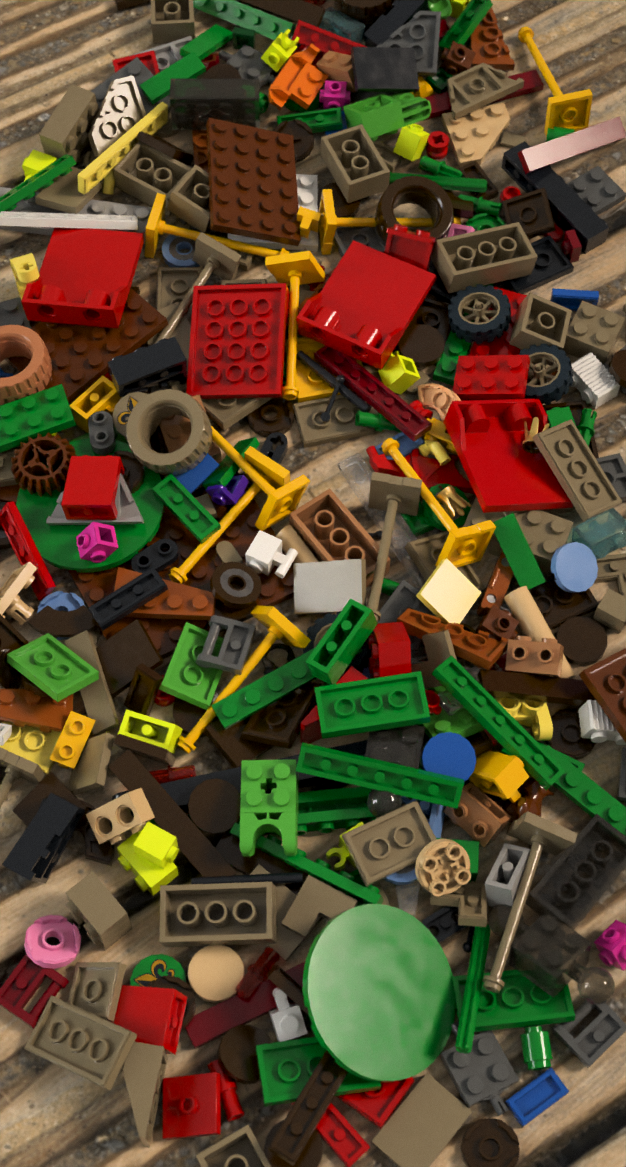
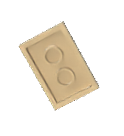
M31 562L15 569L0 588V614L5 618L3 615L5 612L20 625H23L26 622V618L29 619L34 612V609L25 604L20 599V596L17 595L23 588H28L35 579L33 573L37 567Z

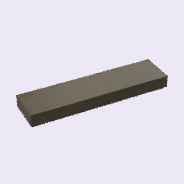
M86 630L65 640L67 648L99 671V680L80 689L88 718L96 720L92 728L93 734L98 736L120 726L91 632Z

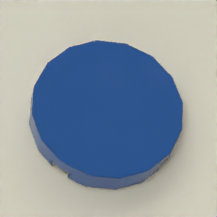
M445 732L437 734L428 741L422 752L421 763L425 771L464 779L465 782L475 769L476 755L474 748L466 738L460 734Z

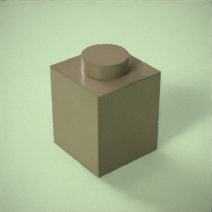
M609 588L597 606L593 619L620 633L623 627L626 626V597Z

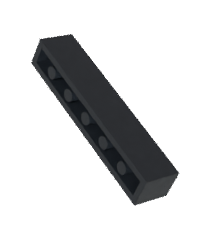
M525 141L504 152L501 168L525 193L545 187L554 223L564 233L569 230H575L582 246L581 251L584 254L606 242L609 230L607 223L550 166L525 174L517 154L521 150L530 148Z

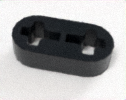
M279 432L270 434L260 452L280 465L288 449L287 437ZM280 442L281 445H278L274 451L273 444Z

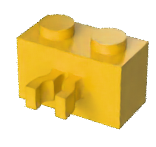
M103 375L70 404L76 425L86 433H89L88 419L93 413L106 411L113 417L115 405L122 398L119 396L114 384Z
M487 751L476 757L475 769L469 777V781L484 793L501 797L505 801L510 799L512 803H515L521 797L517 789L529 776L523 768L524 763L517 756L502 754L498 751Z

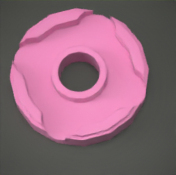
M47 915L38 918L26 931L24 947L27 956L35 964L43 968L57 969L67 966L75 960L80 951L81 935L78 927L74 923L72 925L63 916ZM49 937H55L60 940V943L52 946L46 943L45 940Z

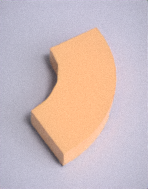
M427 383L417 386L419 401L422 402L425 409H435L440 414L442 422L445 419L451 402L461 401L455 392L442 385Z

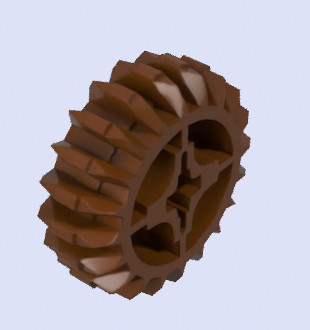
M49 432L45 437H42L39 433L35 439L28 437V443L20 442L21 449H14L15 456L11 458V471L15 482L24 491L28 490L31 495L37 492L42 497L45 492H48L52 496L53 491L56 489L61 493V486H65L71 456H77L72 444H69L66 438L61 439V436L58 434L52 437Z

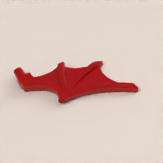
M370 446L366 449L370 458L369 463L375 472L406 477L394 459H387L385 454L379 455L375 446ZM418 448L413 449L409 455L404 457L429 490L437 484H450L462 492L475 494L470 482L463 478L456 469L455 461L458 460V456L449 455L451 461L443 466L439 464L437 459L420 455Z

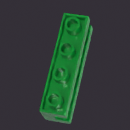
M366 787L298 793V836L306 835L311 831L325 834L331 833L335 829L345 828L349 830L360 822L366 824L393 811L391 793Z

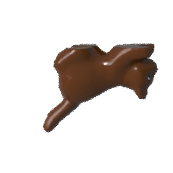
M529 777L518 788L521 797L515 803H512L510 800L506 801L502 809L512 817L509 823L519 819L527 811L541 817L543 798L553 796L554 793L549 788L545 790L533 777Z

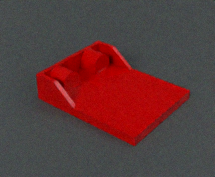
M54 227L39 272V278L27 283L21 301L27 320L118 329L145 240L144 234L100 229Z
M353 240L321 292L308 299L296 317L298 334L382 370L436 281V275Z
M286 283L194 286L187 394L191 396L200 394L201 399L282 397L285 331L289 320L290 291Z
M540 399L451 402L443 422L483 513L573 508V504L542 453H528L522 447L525 440L524 421L527 422V428L530 431L534 417H538V433L542 432L544 426L548 423V415Z

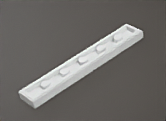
M1 211L0 226L138 230V217L129 215Z

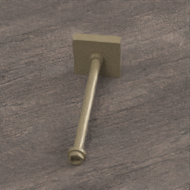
M203 232L199 234L196 239V248L192 261L201 265L204 269L154 344L161 339H168L193 302L194 286H204L212 273L224 280L235 279L241 259L240 254Z
M372 472L368 508L386 511L368 602V608L373 610L378 623L381 619V613L377 610L396 513L417 516L422 480Z
M1 747L0 768L5 770L4 773L6 775L0 785V808L16 779L21 777L38 785L46 776L38 764Z
M528 811L521 815L519 819L509 824L506 833L511 837L532 845L490 976L485 975L483 978V987L494 993H499L501 988L504 987L505 983L501 980L542 850L556 856L575 844L578 835L574 831Z

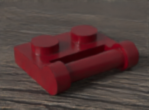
M26 953L0 988V1006L34 1029L51 995L55 997L61 988L64 989L67 986L69 980L54 969L43 968L35 964ZM47 977L52 980V983L30 1013L26 1012L23 1008Z

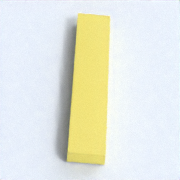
M164 102L158 104L78 174V191L85 195L113 171L139 142L136 139L139 132L142 131L153 135L168 122V105Z

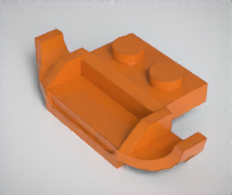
M310 44L305 50L291 55L270 85L268 99L278 110L282 109L288 98L307 110L322 88L325 80L329 77L312 65L313 60L320 51L313 44Z

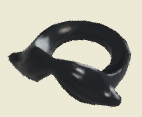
M276 643L270 647L261 659L266 668L263 672L264 675L279 668L267 658L268 653L273 649H283L288 653L286 663L296 658L289 645Z

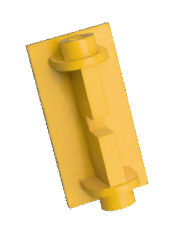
M427 418L432 423V428L423 435V440L437 441L446 446L445 449L458 455L449 434L445 433L447 429L444 422L436 418Z
M71 711L50 760L59 763L58 765L62 768L68 769L69 767L75 769L96 720Z

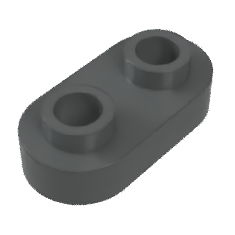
M106 411L95 412L88 419L90 444L96 454L106 455L111 453L116 447L113 419L111 414Z

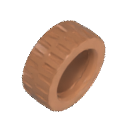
M21 325L0 326V362L14 356H24L31 359L27 367L20 373L0 378V405L43 391L51 378L52 363L47 347L39 334L28 327Z

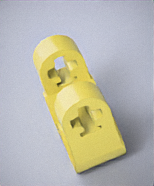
M32 253L9 259L21 300L27 283L39 278L38 267Z
M495 697V700L516 721L532 728L536 741H550L552 739L553 725L547 702Z

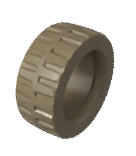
M166 389L148 394L132 409L126 425V438L135 457L147 469L165 476L171 473L173 476L184 474L195 468L207 455L212 443L211 422L205 410L191 395L180 390ZM171 415H181L190 419L191 433L181 448L171 453H158L152 450L150 443L151 432L160 420Z

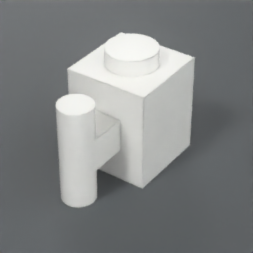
M259 530L245 553L246 565L251 567L256 573H263L269 576L275 565L278 567L275 575L279 578H284L298 552L295 549L289 548L286 555L282 554V540Z
M279 987L275 988L272 994L277 1009L269 1011L277 1040L282 1042L308 1034L300 1007L296 1003L289 1005L287 995Z

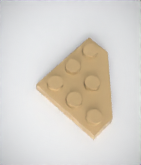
M504 102L483 106L456 120L453 118L452 112L442 114L441 121L449 137V142L459 168L474 161L481 165L485 155L496 144L502 131L506 130L510 123V116Z

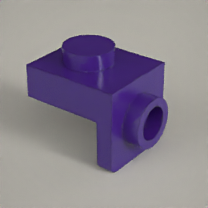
M244 475L233 476L225 487L223 485L208 486L206 492L217 505H233L244 495L249 480Z

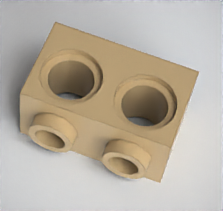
M142 788L127 792L85 814L98 843L102 844L110 841L111 845L126 839L125 833L130 830L132 834L143 830L146 822L155 818ZM130 809L133 811L134 817L131 815Z

